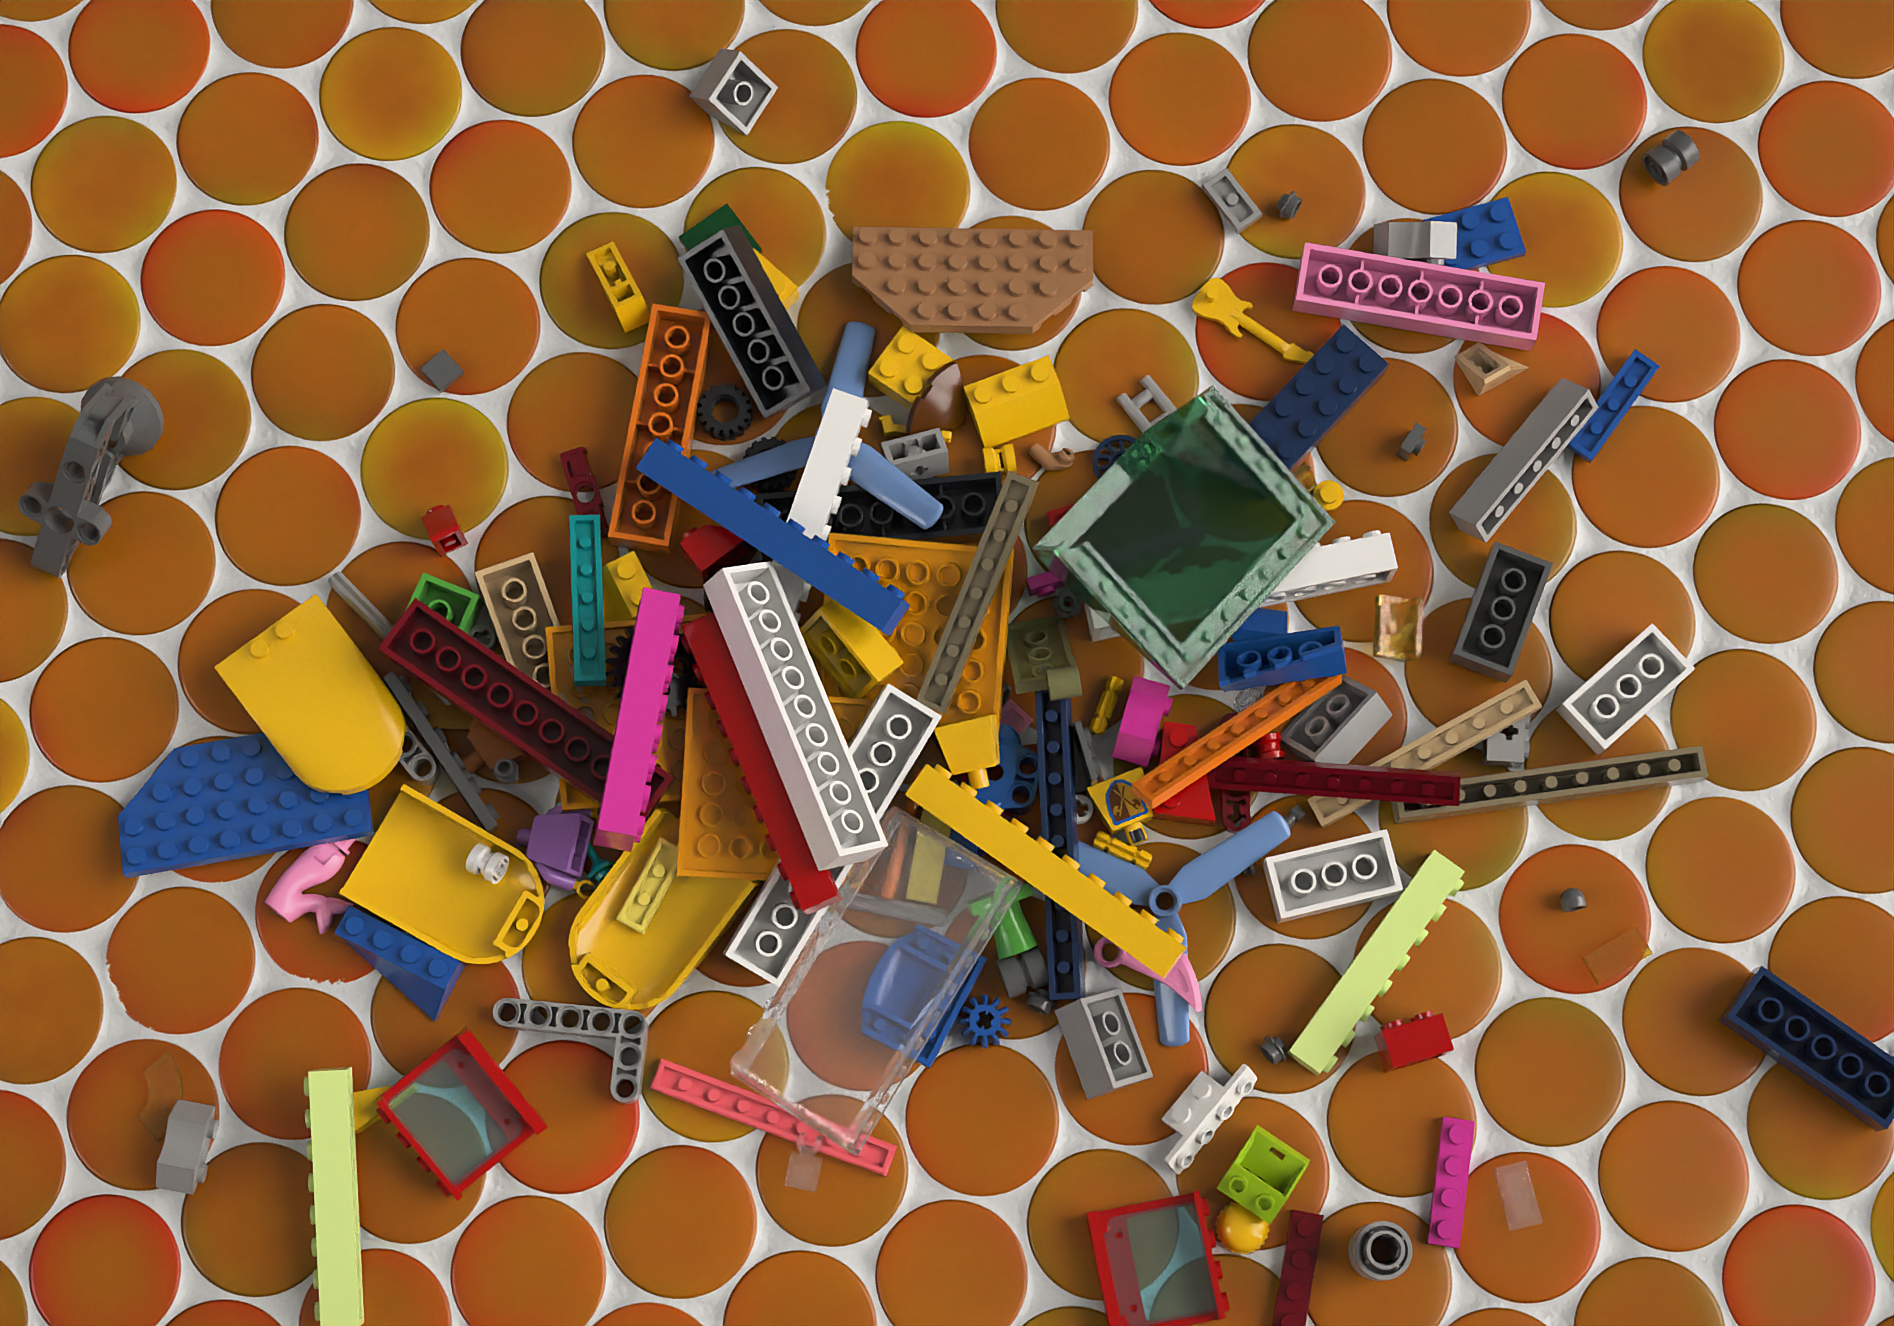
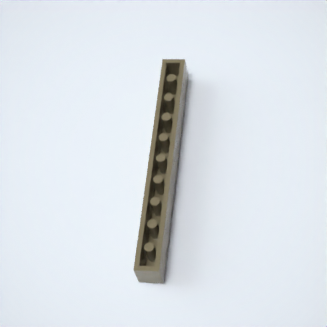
M1703 746L1463 778L1461 779L1459 806L1392 801L1391 804L1395 824L1698 783L1705 779L1708 773Z

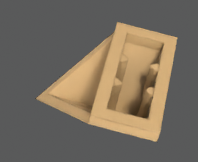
M1480 342L1454 356L1478 396L1530 368L1491 351Z

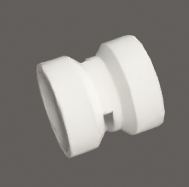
M479 843L471 850L467 858L466 870L475 875L482 874L485 880L497 884L507 871L509 857L500 852L493 853L490 847Z

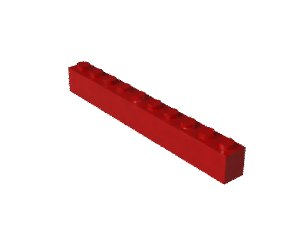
M714 611L681 626L685 636L681 637L682 644L687 654L693 653L697 662L692 665L699 682L705 681L708 692L704 693L711 710H717L721 719L716 721L718 729L723 738H729L733 747L728 750L730 757L736 767L741 766L745 775L740 778L747 795L753 794L757 805L753 806L755 816L760 824L765 822L769 832L765 835L767 844L772 852L777 851L781 860L777 864L778 870L784 881H790L794 890L789 893L796 910L802 909L805 914L809 915L842 900L830 869L819 871Z

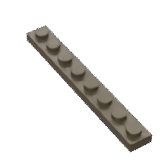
M1008 471L916 701L941 714H946L1039 485V482L1013 471Z

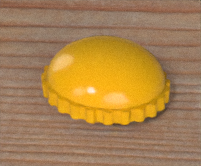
M1231 1202L1230 1205H1226L1224 1210L1220 1211V1215L1217 1216L1218 1221L1215 1223L1217 1226L1215 1231L1218 1233L1217 1238L1232 1253L1237 1252L1239 1255L1242 1253L1247 1255L1249 1252L1254 1253L1268 1239L1269 1223L1238 1202Z

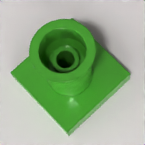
M1020 881L966 902L969 913L972 916L976 917L987 913L996 942L998 959L1019 954L1039 945L1019 903V900L1034 895L1030 883L1027 881Z

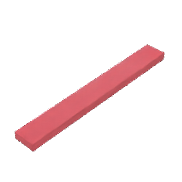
M662 1058L650 1086L652 1090L885 1177L888 1174L897 1146Z

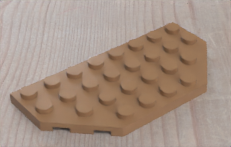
M853 227L852 283L859 289L864 288L889 314L893 313L902 320V325L910 332L1033 334L1041 328V324L1051 315L1055 317L1072 303V299L1082 291L1085 293L1093 286V230Z

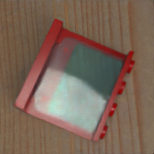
M467 1026L376 1098L379 1106L376 1109L377 1114L387 1125L392 1122L397 1127L399 1132L396 1136L407 1149L412 1146L419 1154L416 1158L419 1165L426 1173L432 1170L440 1179L436 1182V1185L447 1198L453 1195L457 1201L462 1198L461 1192L534 1133L539 1135L548 1128L546 1122Z
M1200 1191L1086 1213L1108 1326H1189L1226 1318L1225 1312L1230 1311L1226 1292H1220L1218 1280L1223 1279L1220 1261H1214L1211 1248L1216 1247V1240L1213 1228L1207 1229L1205 1216H1209L1210 1211L1207 1198L1201 1197Z

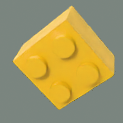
M902 326L869 370L868 383L910 411L916 397H921L924 390L930 386L927 384V380L938 369L953 361V359L916 333L910 332L906 327Z

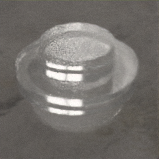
M1254 687L1239 692L1234 700L1235 711L1240 713L1263 698L1261 692Z

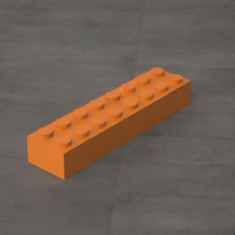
M652 304L608 532L611 545L669 555L672 553L682 499L637 470L636 467L655 438L664 443L668 439L672 440L684 448L681 454L688 459L690 458L698 416V402L702 394L714 325L707 312Z

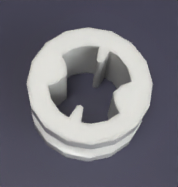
M1076 795V802L1088 808V811H1084L1085 816L1079 817L1077 814V824H1084L1092 816L1093 804L1088 797Z

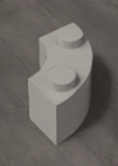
M1424 221L1374 224L1373 254L1412 261H1426V263L1444 266V260L1456 259L1457 222Z
M177 1100L168 1117L165 1141L157 1161L156 1188L193 1195L198 1183H204L208 1171V1165L205 1164L210 1141L215 1139L219 1126V1121L214 1120L215 1106Z

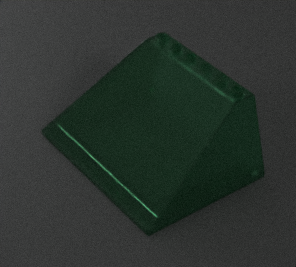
M1213 385L1147 428L1031 550L1055 576L1177 688L1182 690L1334 525L1335 521Z

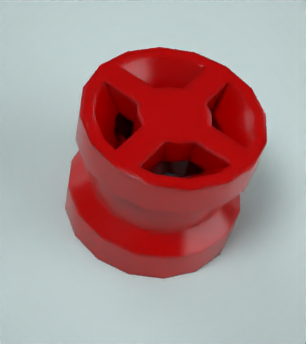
M1265 734L1251 743V746L1256 750L1255 758L1285 759V752L1280 748L1279 744L1281 734Z

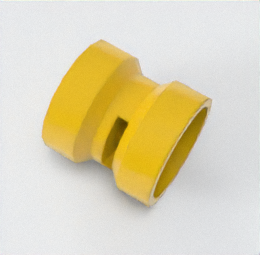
M1013 444L1003 445L1000 449H993L992 447L982 448L985 473L999 471L1008 474V471L1017 473ZM999 454H1001L1003 468H1001Z

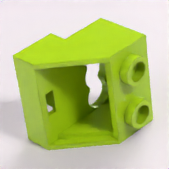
M1256 1125L1221 1178L1217 1189L1271 1224L1289 1198L1310 1160L1259 1125Z

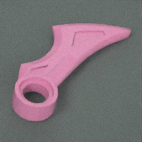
M1106 937L1101 938L1095 944L1094 958L1101 966L1113 968L1123 964L1165 984L1179 994L1197 1012L1202 1011L1198 981L1185 953L1182 954L1164 979L1118 946V956L1115 960L1107 961L1102 955L1103 947L1107 943H1113Z

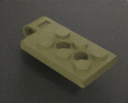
M1053 616L1008 623L1006 651L1016 694L1048 690L1050 701L1082 696L1079 670L1074 655L1072 656L1063 617Z

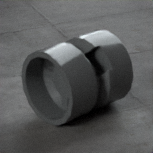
M1675 130L1661 142L1662 146L1653 147L1642 156L1645 169L1662 186L1670 184L1681 174V171H1687L1700 160V153L1695 143L1687 134L1680 130Z
M1038 946L1021 952L1019 959L1010 956L996 960V965L1009 999L1025 994L1027 986L1039 989L1049 985L1048 971Z

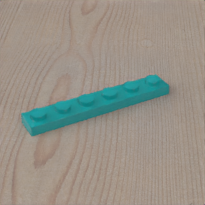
M569 515L574 685L606 686L600 515Z

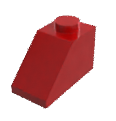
M443 505L435 506L427 511L426 516L421 517L429 538L440 556H444L468 544L450 505L445 507Z

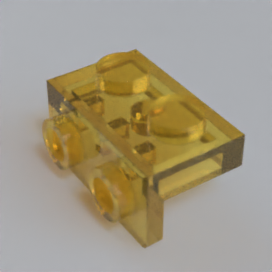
M1387 595L1376 596L1372 657L1400 662L1420 658L1423 649L1422 622L1425 616L1423 598L1416 597L1408 600Z

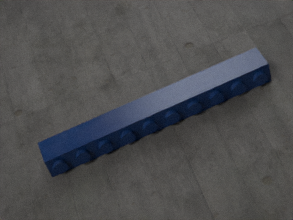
M1048 690L1035 691L1042 838L1055 846L1052 853L1062 859L1066 854L1079 863L1071 698L1050 701ZM1045 895L1049 1000H1079L1085 998L1082 920Z

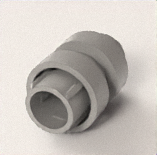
M1377 1221L1362 1226L1353 1234L1348 1246V1257L1351 1266L1361 1277L1371 1281L1390 1280L1400 1276L1408 1268L1413 1254L1412 1243L1408 1234L1400 1226L1389 1221ZM1374 1239L1383 1240L1388 1245L1389 1258L1385 1264L1377 1263L1371 1255V1244Z

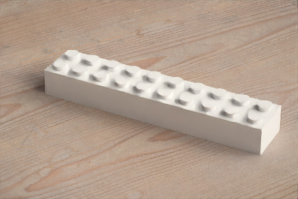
M1379 530L1364 533L1362 535L1363 538L1351 540L1349 536L1334 539L1332 541L1333 544L1321 546L1318 542L1304 545L1302 547L1303 550L1291 552L1290 549H1281L1274 551L1272 556L1260 558V555H1251L1244 557L1242 562L1230 564V561H1221L1212 564V568L1200 570V567H1191L1182 570V574L1170 576L1169 573H1161L1152 576V580L1140 582L1139 579H1131L1122 582L1121 587L1111 589L1109 585L1094 587L1091 589V593H1087L1084 605L1091 640L1094 642L1390 582L1398 569L1390 532L1381 534Z
M772 561L722 568L703 586L819 871L867 861L887 847L888 843Z
M885 684L847 745L878 821L881 819L942 717L890 684ZM780 858L723 951L724 955L778 987L781 986L827 909L825 907L809 915L805 914L802 909L796 910L789 895L790 892L794 891L789 880H783L777 864L781 862ZM853 864L830 869L838 889Z

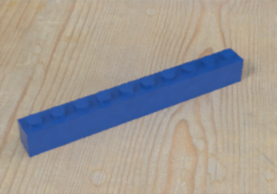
M655 438L637 465V470L890 637L910 607V604L902 599L905 593L891 584L887 588L877 583L880 577L865 567L860 572L852 566L855 560L843 552L839 551L837 555H834L827 550L830 544L817 535L810 539L802 534L806 528L791 518L787 523L778 518L781 512L766 502L761 507L754 502L757 496L741 486L738 491L729 486L732 482L730 478L718 470L714 475L705 470L708 464L695 455L688 459L681 454L684 448L672 440L668 439L664 443Z

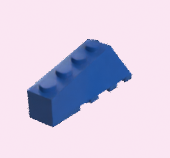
M1340 625L1217 644L1219 686L1224 692L1240 691L1260 686H1273L1293 681H1305L1326 676L1333 677L1347 673L1346 655Z
M349 905L334 933L436 1022L465 965Z

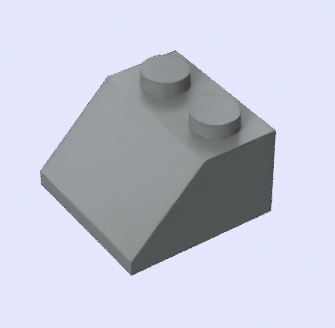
M720 48L689 97L710 116L739 133L748 135L778 87L741 51Z

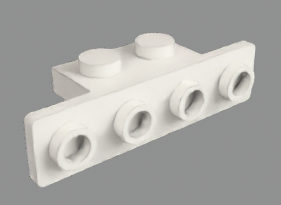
M1246 1064L1241 1065L1224 1087L1201 1071L1162 1118L1166 1125L1182 1136L1164 1159V1162L1177 1175L1191 1165L1194 1156L1204 1144L1210 1142L1216 1129L1224 1120L1232 1115L1235 1106L1240 1100L1252 1091L1254 1083L1258 1078Z

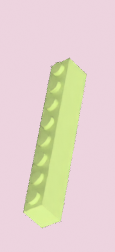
M1435 849L1429 854L1288 1050L1287 1055L1316 1076L1322 1071L1328 1073L1338 1060L1334 1055L1340 1045L1346 1048L1356 1035V1032L1352 1030L1358 1020L1363 1023L1366 1021L1375 1008L1370 1005L1376 995L1384 996L1393 983L1388 978L1395 969L1401 972L1411 958L1406 954L1413 944L1419 947L1429 933L1424 929L1431 919L1436 922L1447 908L1442 904L1448 895L1454 897L1464 884L1460 879L1465 872Z
M352 1067L313 1069L308 1072V1077H304V1094L309 1096L310 1109L305 1111L306 1128H311V1141L307 1142V1158L313 1162V1173H309L308 1187L310 1193L314 1192L315 1204L310 1206L311 1225L316 1224V1237L312 1238L311 1250L312 1256L317 1257L318 1269L313 1271L314 1289H319V1301L315 1302L314 1308L315 1320L320 1321V1326H361L364 1323Z

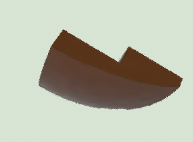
M951 361L938 369L927 380V384L930 386L924 390L921 397H916L906 424V432L908 434H916L935 428H940V431L965 424L963 382L957 363Z

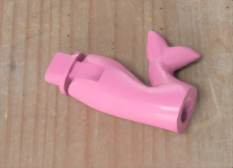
M356 838L310 846L283 873L264 903L289 923L305 913L314 912L319 933L323 934L332 924L333 916L345 913L349 905L353 907L354 903L333 897L326 898L318 894H302V892L332 878L343 865L345 856L350 854L347 849Z

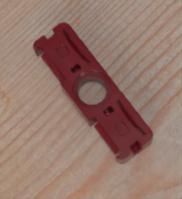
M578 447L562 452L560 459L577 515H600L601 537L603 539L608 538L609 529L607 528L609 526L603 510L604 504L596 478L592 475L586 455L588 454L586 448ZM584 487L594 490V498L589 502H581L578 499V492Z

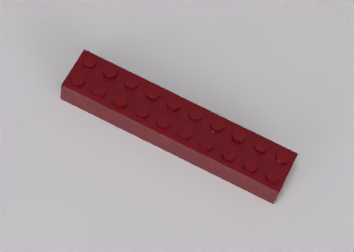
M414 598L378 647L381 655L600 806L614 735L417 598ZM655 765L651 783L646 782V785L651 786V792L645 813L640 812V816L646 817L645 822L674 782V777L657 765Z

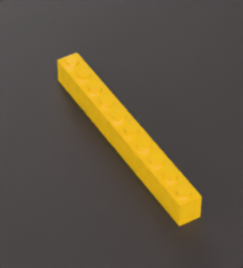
M928 764L925 765L905 795L1156 974L1164 979L1168 976L1187 949V947L1181 944L1184 940L1181 935L1171 928H1168L1166 932L1155 925L1158 919L1144 909L1140 913L1129 907L1132 903L1130 899L1118 891L1114 895L1103 889L1106 882L1092 872L1088 877L1077 870L1080 867L1079 863L1066 854L1062 859L1052 853L1055 846L1041 836L1035 841L1026 834L1029 830L1027 826L1015 818L1011 822L1000 816L1004 810L990 800L985 804L975 798L978 793L976 790L964 782L960 786L949 780L953 774L939 764L935 768Z

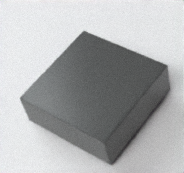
M444 349L420 368L441 393L464 374L463 370Z

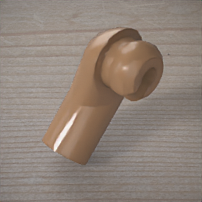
M1036 443L1028 452V455L1047 471L1065 470L1073 464L1075 457L1074 452L1069 448L1049 453L1039 443Z

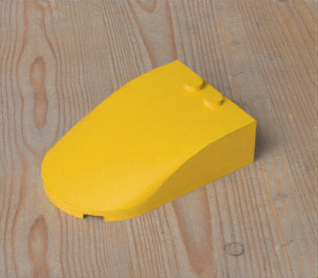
M317 594L311 596L214 667L294 774L305 785L318 792L349 795L364 791L384 779L393 770L402 755V746L405 733H407V726L401 706Z
M405 784L401 787L399 795L345 886L339 892V895L429 946L456 960L470 964L495 963L519 952L536 933L544 911V892L539 874L523 853ZM479 843L490 847L493 853L500 852L509 857L507 871L497 884L485 880L482 874L475 875L466 870L467 858L471 850Z
M659 808L653 812L644 825L640 843L634 842L631 852H623L580 909L570 930L568 946L570 948L571 967L576 979L591 997L615 1009H645L671 997L710 953L763 884L759 880L675 876L645 934L616 920L660 836L678 846L679 818L666 808Z

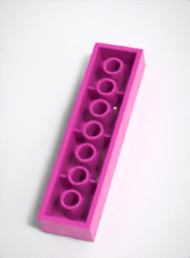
M643 587L635 620L593 845L631 852L634 842L640 843L646 819L645 816H640V812L645 813L651 792V786L646 785V782L651 783L657 755H651V753L657 752L663 725H658L657 722L662 723L668 695L662 693L668 692L669 684L671 683L674 665H669L668 663H673L677 651L679 635H674V633H679L685 606L679 605L681 594Z

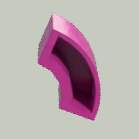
M1134 676L1113 750V758L1148 767L1150 757H1157L1162 740L1156 738L1162 715H1169L1173 701L1172 698L1167 697L1170 689L1169 685Z

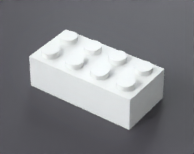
M1652 623L1563 702L1556 711L1599 756L1694 671L1695 668Z
M1387 829L1267 857L1262 863L1277 923L1399 895L1403 890Z

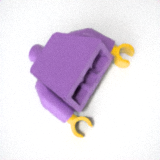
M560 804L548 810L546 815H537L534 818L532 829L521 828L517 833V844L527 847L526 857L534 861L535 869L547 883L567 891L576 890L579 897L588 899L589 896L581 894L580 886L586 883L595 887L594 884L589 880L578 882L576 877L581 878L593 824L594 821L596 823L598 821L600 809L562 812Z

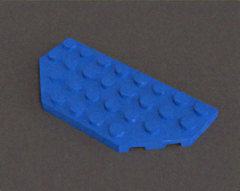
M264 733L174 748L118 815L122 870L125 878L374 835L369 788L358 793L342 795V793H321L308 787L294 774Z

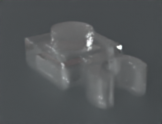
M801 1132L797 1138V1148L800 1154L794 1152L790 1154L784 1186L816 1192L823 1159L814 1157V1154L822 1145V1137H816L814 1146H807L804 1142L805 1133Z

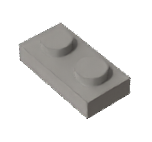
M1227 168L1202 184V190L1237 234L1262 217V212Z

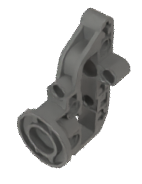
M117 376L102 378L92 384L81 400L80 415L69 436L55 483L52 484L48 481L46 483L42 481L34 482L19 498L18 508L21 513L42 524L33 551L31 566L61 578L80 542L89 546L96 545L111 528L112 519L103 510V507L99 506L104 490L111 483L116 465L124 456L141 455L152 449L163 434L164 416L160 404L148 389L136 381Z

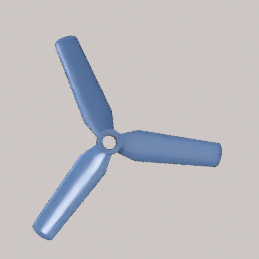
M857 321L846 324L821 405L822 418L833 388L863 398L875 336V329L870 325ZM819 427L814 437L785 443L710 471V473L714 475L718 470L732 480L729 486L736 488L805 467ZM861 443L857 456L851 455L847 466L852 468L849 478L851 481L922 529H928L937 522L942 514L943 505L871 446Z
M1275 811L1270 812L1185 864L1169 885L1161 886L1144 869L1078 840L1080 872L1086 877L1092 872L1106 882L1103 889L1112 895L1118 891L1132 901L1131 904L1150 906L1151 910L1155 913L1154 917L1158 919L1155 925L1164 932L1168 928L1174 930L1184 938L1181 944L1187 947V934L1178 914L1182 905L1209 897L1289 838L1291 835L1290 828L1279 813ZM1163 893H1170L1174 899L1173 906L1168 910H1161L1157 904L1159 896ZM1153 978L1160 1042L1169 1047L1182 1046L1190 1040L1189 1004L1174 990Z

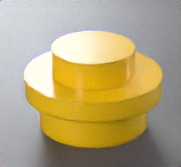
M1331 480L1320 482L1313 492L1315 504L1325 511L1337 509L1344 499L1342 487Z

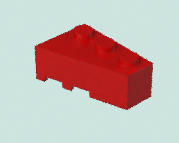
M1164 722L1158 766L1199 740L1196 725ZM1206 774L1152 810V819L1214 826L1216 819Z

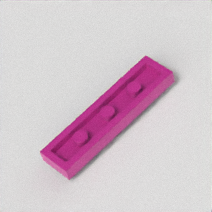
M1442 1117L1426 1244L1460 1248L1475 1121Z

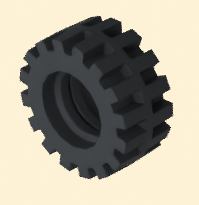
M725 382L720 383V386L717 387L715 384L710 386L711 389L709 391L705 390L703 397L698 402V417L704 431L708 432L714 439L718 437L721 441H725V438H730V441L735 440V437L738 435L741 437L744 431L749 429L750 422L753 419L752 404L749 396L745 394L741 387L737 388L732 383L726 385ZM722 401H731L738 407V415L731 422L721 423L712 414L716 404Z
M772 436L771 439L763 437L759 442L755 440L752 446L748 447L745 451L746 454L743 456V459L783 445L786 441L782 439L781 441L777 440V437ZM798 469L750 483V486L754 490H759V493L762 494L765 492H784V489L786 487L789 488L792 485V481L796 479Z

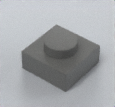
M1416 422L1396 455L1405 461L1408 460L1412 453L1417 456L1426 443V440L1422 438L1426 428Z

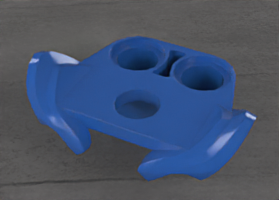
M1000 724L998 735L1000 764L998 766L1003 769L1004 774L1000 780H989L990 786L975 789L978 792L975 798L983 804L990 800L1002 810H1010L1015 815L1023 816L1033 809L1039 788L1038 755L1021 745L1020 736L1014 728L1006 724ZM1024 764H1032L1037 770L1033 774L1026 775L1021 772L1020 767ZM1016 793H1024L1029 797V800L1026 803L1018 804L1012 797Z

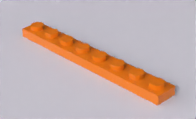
M1342 675L1282 684L1132 783V792L1154 809L1342 684Z

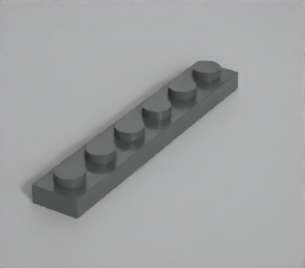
M394 671L384 676V684L393 694L401 709L482 828L489 833L498 828L496 820L500 818L490 802L484 805L478 796L482 793V790L474 778L471 777L467 780L461 771L465 766L455 751L451 754L444 746L447 739L438 726L431 727L426 719L430 714L420 700L416 703L409 694V692L413 691L409 682L403 675L397 677Z

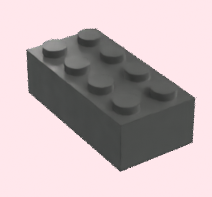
M1495 541L1486 557L1448 661L1506 683L1515 669L1553 563Z

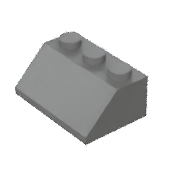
M1341 674L1342 684L1304 708L1281 733L1280 742L1301 761L1348 764L1393 714L1377 692Z
M1120 988L1081 998L1055 1010L1059 1026L1063 1032L1087 1100L1153 1077Z

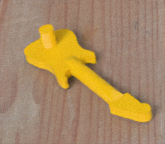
M1220 278L1210 279L1201 288L1192 302V311L1197 316L1219 322L1238 340L1242 338L1238 326H1242L1283 354V360L1306 364L1314 356L1312 352H1306L1294 343L1288 344L1245 315L1243 311L1252 310V303L1237 298L1230 287Z

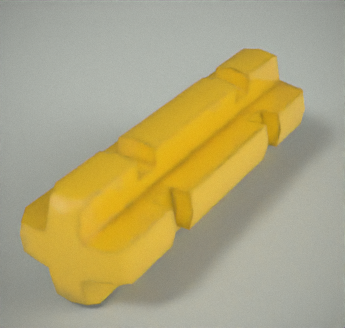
M1115 676L1108 677L1105 685L1106 691L1102 692L1094 713L1096 717L1092 718L1089 726V731L1092 733L1104 735L1108 726L1107 720L1110 721L1119 697L1117 694H1120L1124 684L1122 679Z
M1099 831L1093 840V847L1101 851L1105 849L1108 851V854L1128 863L1134 862L1135 866L1144 870L1149 867L1152 860L1151 853L1144 850L1140 852L1137 850V847L1131 846L1129 843L1116 837L1112 839L1109 834L1103 831Z

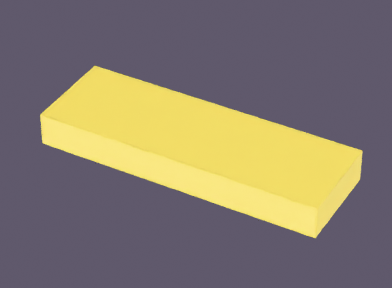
M660 836L616 920L645 934L676 876L678 851L676 844Z

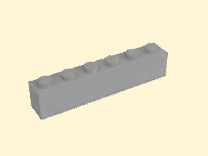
M1561 378L1450 510L1449 514L1459 530L1485 543L1490 539L1599 408L1589 389L1565 378Z

